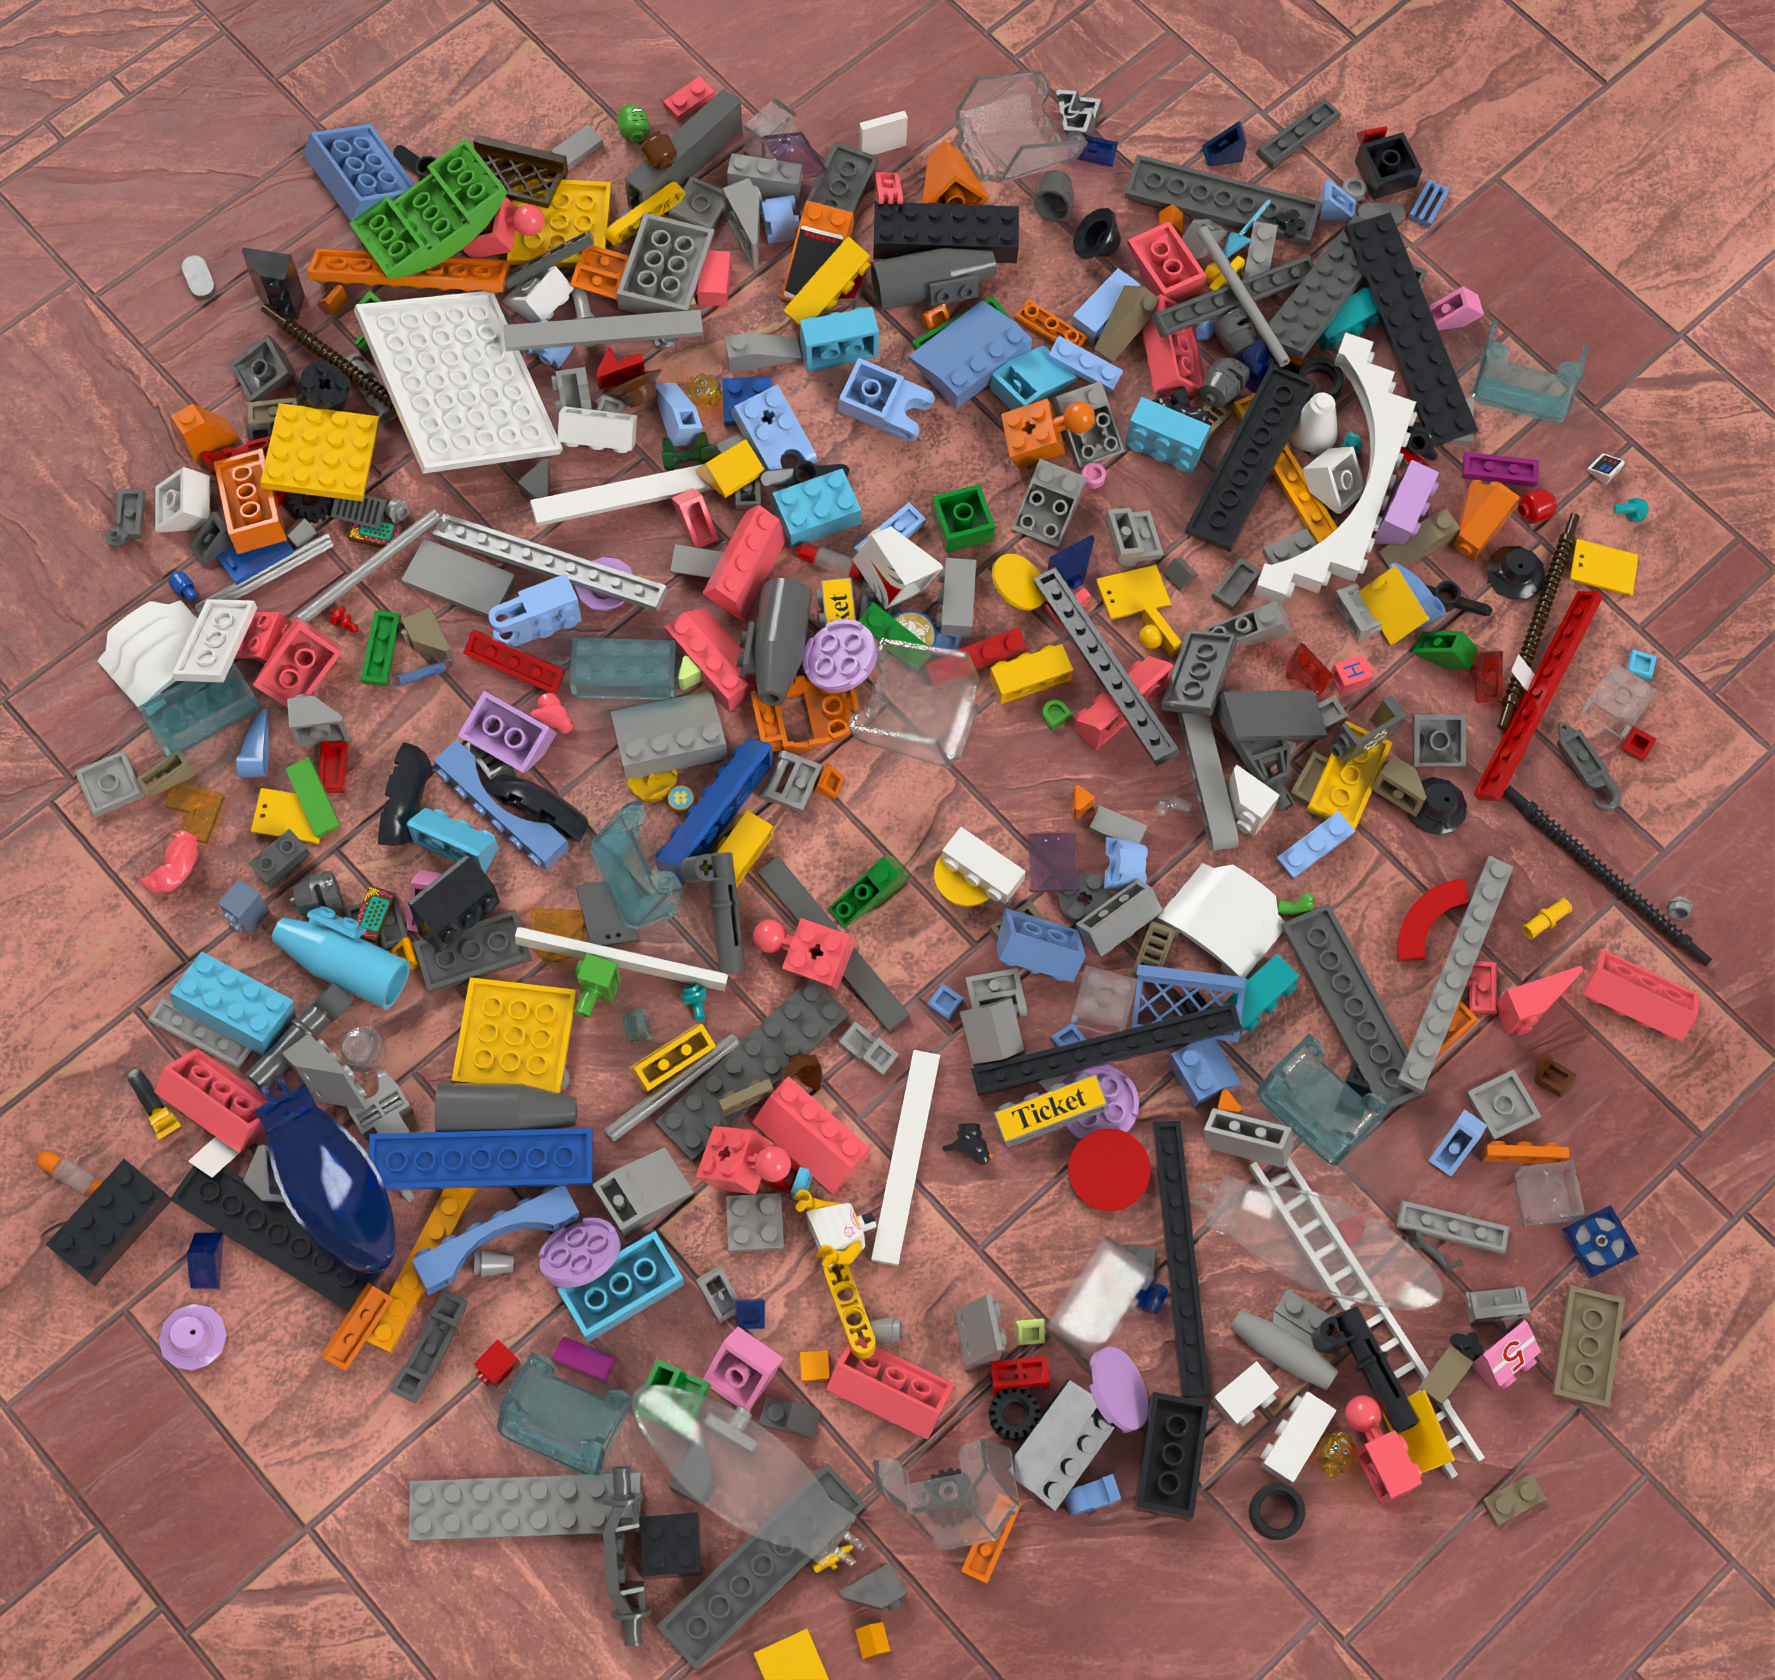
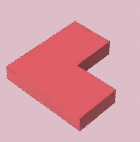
M1443 958L1442 960V967L1444 965L1446 958ZM1475 961L1465 988H1468V1009L1473 1014L1495 1016L1497 1013V962Z

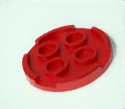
M1107 1128L1089 1133L1074 1147L1068 1162V1178L1071 1187L1086 1205L1100 1211H1119L1131 1206L1144 1194L1150 1180L1151 1168L1146 1150L1135 1137L1118 1129Z

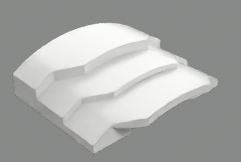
M181 600L171 604L149 601L134 610L108 631L106 651L97 660L143 716L165 701L160 692L175 682L172 672L197 621V617L192 614Z
M1204 863L1200 865L1156 920L1159 924L1175 929L1174 937L1177 938L1182 933L1222 963L1220 971L1226 975L1245 978L1250 975L1282 934L1281 925L1285 923L1278 915L1276 895L1256 879L1234 865L1213 868Z

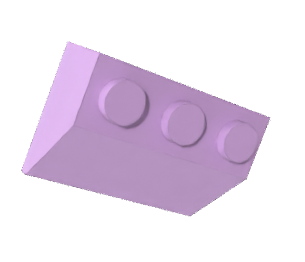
M1411 460L1398 481L1383 514L1379 529L1373 536L1375 544H1405L1410 536H1416L1421 526V523L1417 521L1420 516H1425L1430 506V503L1426 502L1428 496L1433 497L1439 483L1435 481L1439 472Z
M483 691L458 736L525 774L545 755L557 733L550 727Z

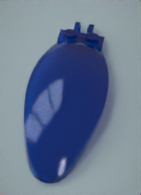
M282 1077L277 1079L276 1085L283 1095L276 1099L273 1098L271 1090L266 1085L261 1087L260 1089L267 1103L254 1110L268 1135V1148L274 1176L283 1200L294 1219L318 1246L347 1266L366 1273H377L385 1270L391 1264L396 1251L395 1223L385 1185L370 1157L342 1125L317 1107L305 1084L290 1091Z

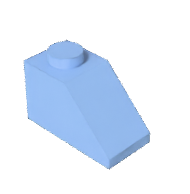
M1464 1109L1428 1161L1451 1177L1480 1139L1487 1125Z

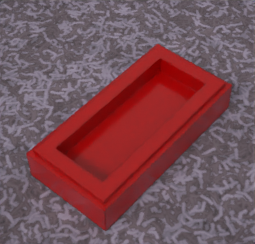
M321 741L318 774L327 793H345L348 742Z

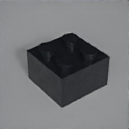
M1404 132L1359 146L1355 164L1373 200L1417 187L1422 168Z
M698 1512L640 1517L642 1576L644 1580L702 1575Z

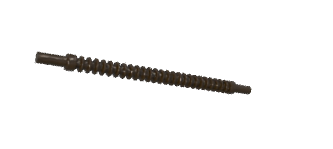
M267 303L262 306L261 311L274 320L281 330L286 331L288 335L301 342L303 346L316 353L318 357H322V360H327L330 364L340 368L342 373H345L353 383H357L358 387L368 391L369 395H373L375 399L378 398L379 402H383L384 406H388L389 410H393L397 414L390 395L383 385H379V382L374 381L371 377L369 378V375L364 374L363 370H359L348 359L338 355L337 351H333L327 344H323L322 340H318L317 336H313L307 329H303L302 325H298L288 315H282Z
M1575 513L1570 514L1565 531L1559 537V544H1557V550L1554 552L1555 556L1552 557L1553 562L1550 563L1551 568L1548 569L1549 574L1546 575L1538 604L1535 606L1536 610L1533 612L1534 616L1531 618L1532 622L1529 624L1530 628L1527 629L1528 634L1525 635L1526 640L1523 641L1524 646L1521 647L1522 652L1519 653L1529 667L1532 666L1531 661L1534 660L1535 649L1538 648V643L1541 641L1540 637L1543 635L1542 631L1545 629L1544 625L1547 623L1546 619L1549 617L1550 607L1553 605L1561 576H1563V570H1565L1567 559L1570 556L1569 553L1572 551L1571 547L1575 542L1574 533L1580 516ZM1513 673V677L1510 678L1511 683L1508 684L1509 689L1506 690L1507 695L1504 696L1502 701L1504 707L1497 724V728L1500 730H1507L1513 710L1518 707V698L1521 697L1520 692L1524 690Z

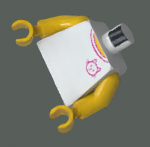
M804 1189L799 1190L793 1197L794 1200H799L795 1205L797 1211L802 1212L806 1208L808 1210L806 1212L808 1227L819 1250L816 1256L823 1259L822 1265L829 1268L835 1264H851L865 1247L863 1232L876 1227L873 1214L868 1212L856 1217L851 1204L816 1199Z

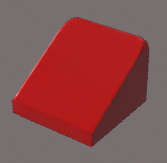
M1383 126L1358 132L1357 138L1360 145L1385 138L1388 128Z
M1633 726L1621 749L1644 761L1657 738Z

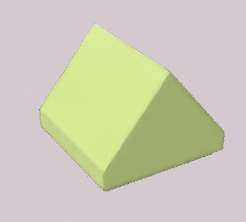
M688 656L683 657L678 676L679 687L682 690L702 681L701 670Z
M1044 1319L1014 1321L1017 1345L1045 1343Z

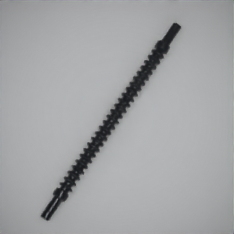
M1511 785L1506 788L1504 794L1523 809L1522 813L1529 818L1531 816L1533 818L1532 822L1537 821L1538 827L1543 826V831L1550 833L1549 837L1554 836L1555 842L1560 841L1561 847L1566 846L1567 852L1572 851L1573 857L1578 856V861L1582 860L1584 862V867L1588 865L1590 872L1595 871L1596 877L1601 876L1602 882L1604 880L1607 881L1606 885H1611L1613 887L1612 891L1617 890L1619 892L1618 896L1623 895L1625 897L1624 901L1628 900L1631 902L1630 906H1636L1635 910H1640L1642 912L1641 916L1646 915L1648 922L1652 920L1654 927L1659 926L1660 932L1665 931V936H1670L1671 942L1676 941V946L1679 949H1685L1705 967L1712 961L1711 957L1692 942L1693 938L1690 935H1684L1682 933L1683 929L1678 930L1676 928L1677 924L1672 925L1670 923L1671 919L1666 920L1664 918L1665 914L1660 915L1658 913L1659 909L1655 910L1653 909V904H1647L1648 899L1643 900L1641 898L1642 894L1637 895L1635 893L1636 889L1631 890L1629 888L1630 884L1626 885L1623 883L1624 879H1618L1619 875H1614L1612 873L1613 869L1608 870L1606 868L1607 864L1602 865L1600 863L1601 859L1596 860L1595 854L1591 855L1589 854V849L1585 850L1583 848L1584 844L1579 845L1577 843L1578 839L1573 840L1572 834L1567 835L1566 829L1561 830V825H1556L1555 819L1550 820L1549 814L1544 815V810H1539L1538 805L1534 801L1529 802Z

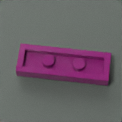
M1465 452L1463 455L1462 478L1532 487H1536L1538 483L1539 460Z

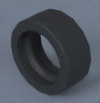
M1314 357L1301 365L1298 375L1306 378V375L1309 373L1321 372L1328 375L1334 382L1333 388L1328 391L1314 390L1310 399L1317 393H1327L1334 400L1339 397L1344 376L1341 368L1335 366L1333 360L1324 357Z
M1271 1483L1262 1487L1252 1497L1249 1505V1519L1253 1528L1261 1536L1270 1540H1284L1294 1535L1302 1527L1305 1519V1504L1301 1495L1293 1487L1283 1483ZM1281 1495L1291 1502L1294 1516L1292 1522L1287 1527L1274 1529L1263 1521L1260 1507L1266 1497Z

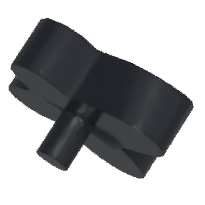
M1293 210L1291 213L1281 212L1277 214L1275 221L1277 224L1285 226V237L1287 239H1292L1297 231L1304 229L1305 222L1299 219L1298 211Z
M1471 1332L1467 1336L1456 1333L1450 1337V1343L1471 1361L1474 1357H1480L1484 1353L1483 1348L1477 1344L1478 1335L1475 1332Z

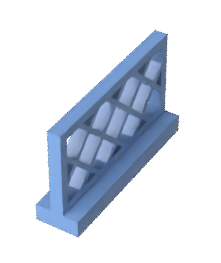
M1138 964V978L1131 1028L1143 1026L1138 1024L1139 1014L1147 1007L1157 1017L1152 1022L1155 1023L1163 1021V1018L1174 1010L1179 1016H1183L1177 1007L1189 998L1199 1009L1197 1012L1206 1010L1215 1002L1223 1006L1219 999L1228 992L1238 993V1002L1235 1007L1241 1025L1247 978ZM1143 982L1154 983L1160 990V993L1148 1001L1142 994ZM1159 984H1166L1169 986H1167L1163 990V988ZM1173 986H1181L1187 996L1174 1004L1166 992ZM1186 987L1196 988V989H1194V990L1190 993V992L1186 989ZM1200 989H1206L1214 999L1201 1008L1193 995ZM1212 990L1222 991V993L1216 996ZM1164 995L1172 1007L1160 1016L1151 1004ZM1141 998H1142L1143 1001H1144L1146 1004H1144V1005L1140 1008V1006H1141ZM1240 1031L1234 1032L1233 1036L1222 1035L1210 1039L1239 1042Z

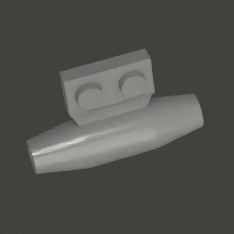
M1289 1289L1286 1290L1273 1311L1272 1322L1241 1309L1230 1327L1233 1332L1257 1353L1293 1376L1327 1390L1338 1373L1335 1367L1313 1349L1314 1346L1311 1341L1314 1330L1331 1316Z

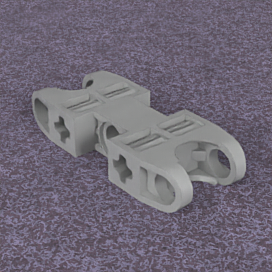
M381 1068L375 1072L379 1078L377 1080L379 1084L377 1093L369 1099H364L369 1108L363 1110L347 1107L365 1140L369 1139V1134L410 1133L402 1118L414 1111L398 1084ZM397 1190L409 1203L416 1199L411 1192L412 1190Z

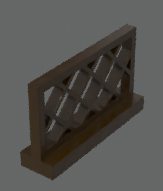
M476 135L473 140L475 151L483 160L489 161L486 164L489 168H493L495 171L494 175L502 182V185L507 190L506 197L508 199L549 208L561 180L566 179L569 173L566 156ZM502 164L510 166V168L499 171L497 166ZM527 170L533 173L522 177L519 171ZM515 173L518 179L507 183L504 177ZM548 175L555 178L545 182L542 176ZM538 179L541 183L531 188L527 185V182ZM523 185L525 189L518 193L511 190V188ZM543 190L547 193L545 199L533 195Z

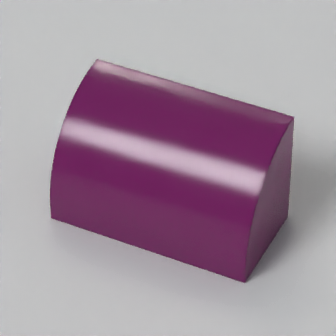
M563 1337L552 1356V1360L555 1365L607 1385L617 1357Z

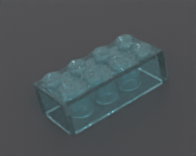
M573 638L570 672L572 697L662 700L675 698L677 672L676 640Z
M234 661L224 682L184 681L137 707L167 757L177 749L183 753L261 709L255 695Z

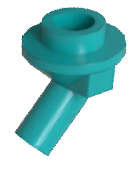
M1347 432L1344 443L1340 447L1354 446L1355 453L1360 454L1361 447L1363 446L1361 438L1356 433Z
M1632 498L1628 500V503L1613 505L1614 514H1626L1627 519L1634 523L1643 521L1649 512L1648 503L1641 498Z
M693 983L684 987V992L680 996L685 1005L692 1004L695 1021L702 1022L706 1019L702 1000L707 998L705 986Z

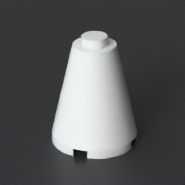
M1317 393L1305 404L1289 438L1296 449L1302 452L1303 450L1311 452L1312 455H1320L1327 449L1332 448L1338 437L1335 400L1327 393Z

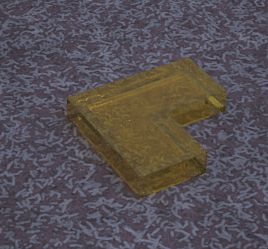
M180 783L171 787L165 806L169 809L188 813L182 831L197 837L196 842L208 844L225 796L222 793Z

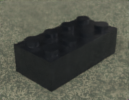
M123 1159L46 1245L95 1286L171 1202L169 1200L170 1197L127 1160Z
M1158 1392L1151 1394L1149 1397L1148 1416L1144 1431L1133 1511L1190 1521L1194 1517L1210 1402Z

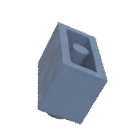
M240 879L218 903L223 911L221 915L228 921L227 924L236 932L244 931L249 936L270 912L261 894Z

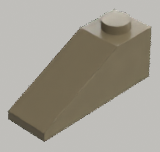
M1124 285L1094 350L1109 362H1114L1149 321L1159 298L1144 286Z
M1445 509L1422 521L1416 536H1410L1405 544H1389L1380 550L1378 555L1388 570L1390 569L1389 565L1392 563L1405 567L1453 543L1461 528L1448 509Z

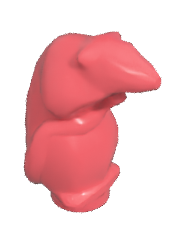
M178 830L177 833H172L173 840L166 848L164 865L151 872L149 876L140 878L139 882L151 892L161 894L162 892H172L190 875L198 859V842H196L197 837L181 830Z

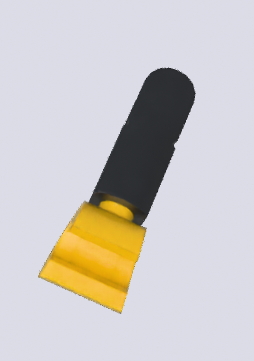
M139 1069L132 1070L128 1074V1081L149 1115L148 1118L158 1140L182 1127L176 1116L164 1106L160 1097L154 1093L155 1089L145 1074Z

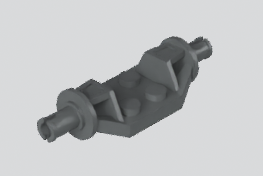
M1223 683L1213 713L1217 714L1222 728L1227 733L1249 773L1280 795L1277 804L1281 812L1292 808L1296 802L1285 787V784L1291 779L1289 773L1290 746L1286 740L1232 741L1220 700V695L1223 692H1229ZM1277 763L1278 775L1273 777L1270 768Z
M617 1466L612 1468L614 1494L603 1498L604 1505L613 1506L603 1533L607 1594L616 1606V1609L611 1611V1617L623 1620L624 1645L631 1647L643 1644L641 1618L652 1613V1608L646 1605L645 1581H626V1558L621 1559L623 1547H625L624 1530L640 1527L639 1502L644 1500V1495L631 1491L630 1466ZM632 1504L633 1518H621L625 1505ZM638 1592L639 1605L634 1604L630 1594Z

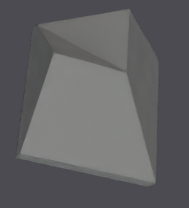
M260 1145L257 1147L243 1181L262 1201L309 1204L311 1203L307 1149Z

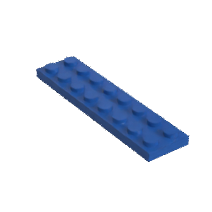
M592 1128L369 1134V1191L593 1184Z

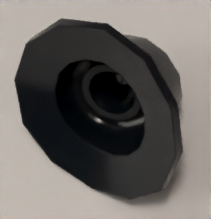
M1109 208L1096 209L1085 216L1077 227L1073 239L1074 251L1083 260L1091 259L1096 255L1110 256L1118 249L1121 235L1118 231L1113 211Z
M1520 546L1502 547L1492 554L1486 566L1488 581L1497 594L1511 600L1531 597L1540 591L1545 580L1542 561L1534 552Z
M1434 777L1422 780L1421 784L1427 798L1416 817L1407 812L1411 822L1424 832L1442 835L1454 832L1466 817L1467 803L1462 791L1449 780Z

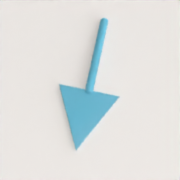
M1270 199L1262 205L1239 234L1230 232L1223 248L1226 258L1252 241L1243 235L1270 205Z

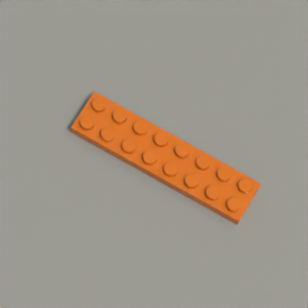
M316 249L307 269V279L315 280L319 283L333 281L342 284L364 283L368 286L381 284L389 285L390 287L413 286L416 289L430 287L439 290L461 289L465 292L479 290L497 293L504 290L505 278L510 271V262L507 260L450 257L436 266L413 275L388 279L370 252Z

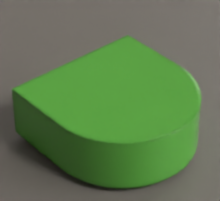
M1050 700L1043 706L1042 719L1051 731H1054L1073 718V713L1062 701Z

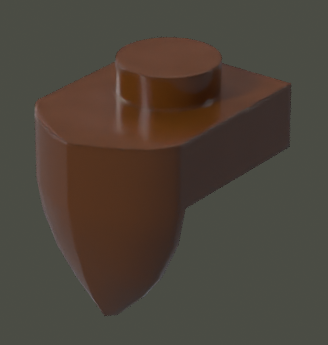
M797 1054L788 1060L789 1064L781 1069L785 1078L788 1076L790 1078H800L808 1087L815 1090L821 1089L823 1073L816 1055Z
M1551 1055L1540 1058L1537 1062L1534 1080L1536 1084L1561 1098L1576 1080V1074L1553 1061Z

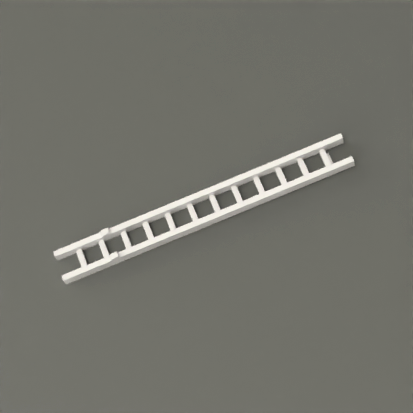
M1289 1157L1285 1167L1287 1172L1285 1174H1278L1270 1179V1182L1257 1162L1251 1164L1249 1170L1340 1311L1343 1312L1350 1309V1306L1368 1296L1379 1313L1366 1321L1368 1326L1372 1327L1383 1320L1394 1336L1393 1339L1380 1346L1382 1351L1386 1352L1399 1344L1410 1361L1394 1372L1396 1377L1399 1378L1410 1370L1415 1369L1422 1381H1424L1430 1372L1291 1158ZM1292 1179L1302 1196L1284 1205L1274 1188ZM1307 1202L1317 1219L1299 1229L1289 1212ZM1322 1225L1332 1243L1314 1252L1304 1235ZM1337 1249L1348 1266L1330 1276L1319 1259ZM1353 1273L1363 1290L1345 1300L1335 1282ZM1448 1398L1442 1406L1438 1404L1442 1410L1436 1414L1438 1421L1446 1417L1458 1435L1447 1442L1450 1449L1462 1442L1475 1463L1484 1459V1455L1450 1405ZM1451 1463L1441 1466L1449 1480L1458 1475Z

